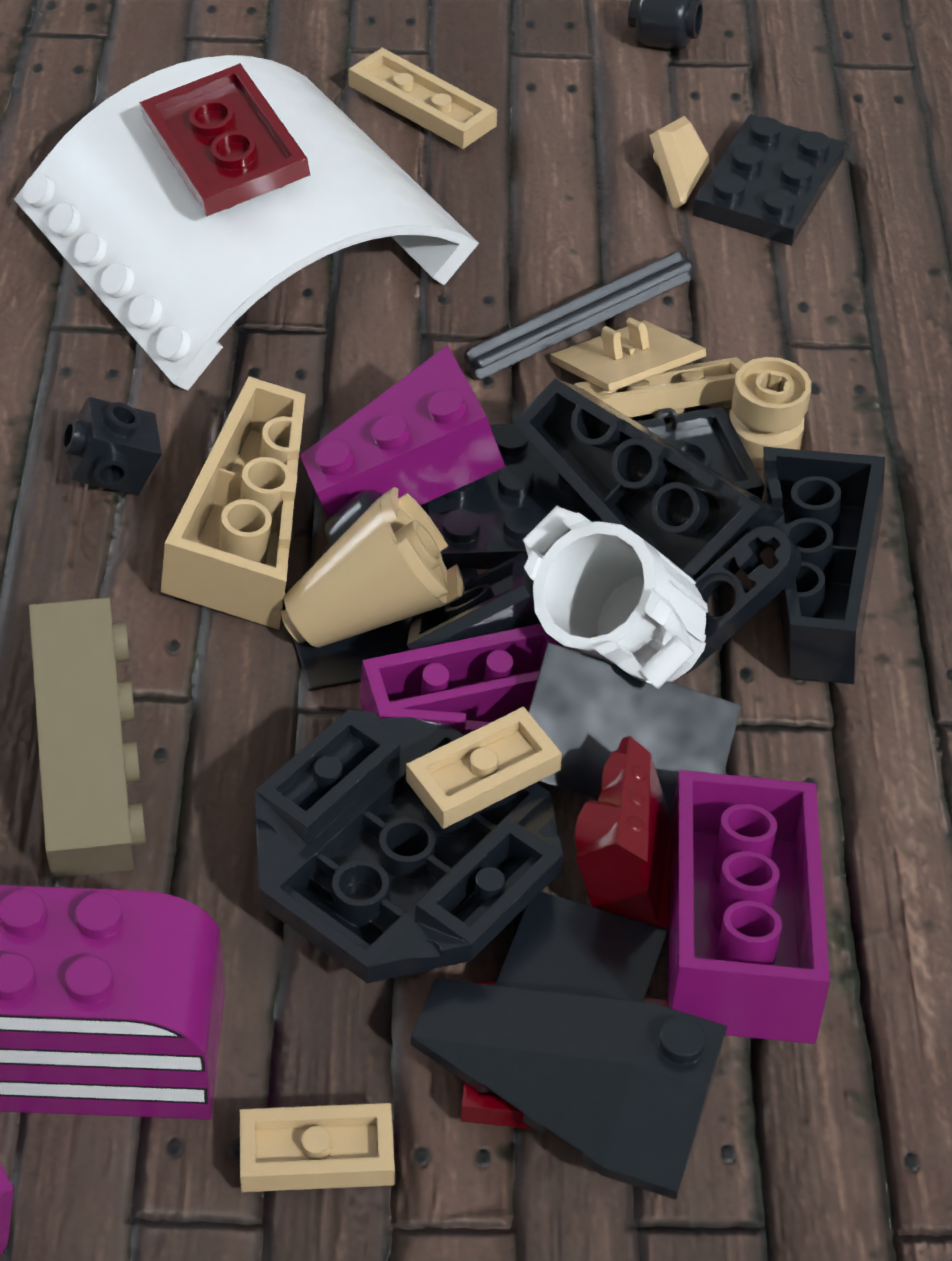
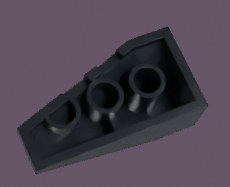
M435 979L412 1033L411 1045L480 1093L492 1091L524 1113L523 1122L540 1134L544 1135L549 1130L582 1153L581 1162L600 1175L676 1200L715 1077L727 1026L656 1003Z

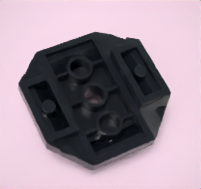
M348 709L255 790L260 905L366 983L395 977L415 979L436 968L469 962L562 871L563 850L560 836H558L551 794L537 783H534L443 829L406 781V764L464 735L448 724H439L411 717L378 719L377 713Z

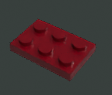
M241 63L139 102L144 121L206 216L232 208L237 204L310 176L308 158Z

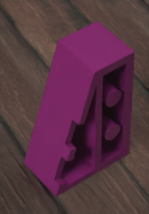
M448 345L300 455L327 517L358 493L365 490H376L384 494L391 488L396 487L398 488V498L408 493L419 505H423L505 467L487 416Z
M536 624L362 660L359 703L362 711L377 713L378 719L411 717L439 724H448L463 735H466L522 707L529 711L547 643L549 642L561 647L562 644L548 635L542 624Z

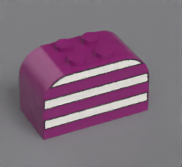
M0 885V1112L212 1120L225 1001L221 934L214 919L197 905L182 898L160 892Z

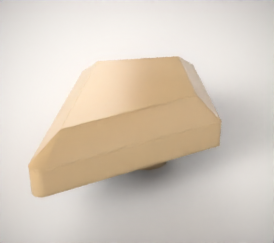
M685 116L649 135L654 149L655 163L660 167L671 204L675 209L686 203L709 163V155L691 122Z

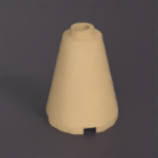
M393 487L382 494L284 595L286 609L281 612V616L288 632L297 642L304 643L307 641L310 645L319 648L456 601L462 597L464 592L462 575L457 564L448 570L446 569L440 552L447 548L448 545L429 515L408 493L398 499V488Z

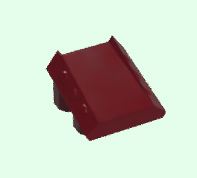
M631 736L622 738L618 750L610 754L604 766L602 791L598 801L589 800L585 802L578 815L575 828V842L578 852L575 858L592 907L663 929H669L671 819L651 753Z

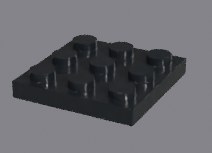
M510 423L490 425L505 464L504 468L426 503V513L448 545L447 548L440 552L447 570L456 564L459 570L472 567L476 569H492L523 552L528 557L523 539L557 505L574 513L579 512L591 522L604 521L515 424Z

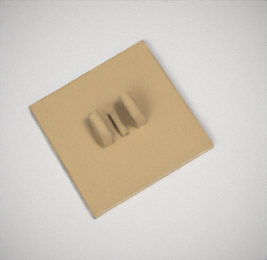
M628 318L626 321L627 327L615 331L605 326L602 329L601 336L550 354L552 363L608 392H612L706 357V348L648 321H637L633 318Z

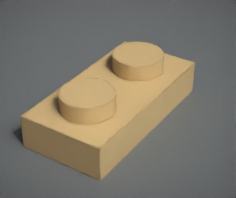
M522 707L407 763L406 781L444 829L560 771L562 753L529 712Z
M391 1103L240 1109L241 1192L393 1186L395 1166Z

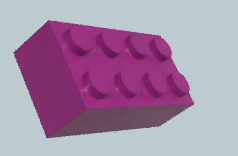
M679 770L670 821L668 1008L726 1025L725 1035L816 1044L830 985L816 783Z

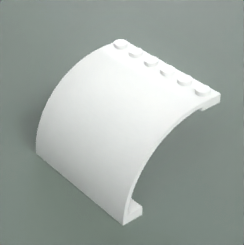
M224 55L182 62L156 71L128 85L84 116L47 155L14 198L18 205L171 382L187 391L223 348L218 340L240 316L276 285L324 256L351 245L391 236L432 278L445 285L479 244L306 76L272 60L252 56ZM241 63L308 158L310 176L237 204L232 208L206 216L144 121L139 102Z

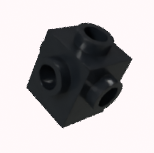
M88 396L77 418H70L67 421L62 434L61 449L63 453L68 454L71 480L93 487H102L139 496L162 455L155 413L133 408L120 402L113 403Z

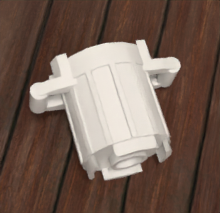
M557 505L523 539L528 554L524 568L529 577L534 581L535 613L545 632L567 649L616 664L632 677L650 683L658 689L666 681L673 682L689 671L704 651L706 645L704 642L706 635L704 633L708 608L707 603L704 602L695 586L696 582L652 545L625 526L600 521L591 522L579 512L574 513Z

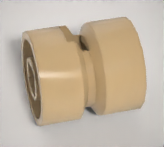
M763 357L752 359L743 364L735 376L729 420L755 468H763V447L798 450L801 447L804 415L808 410L811 394V380L805 370L797 364L782 358Z

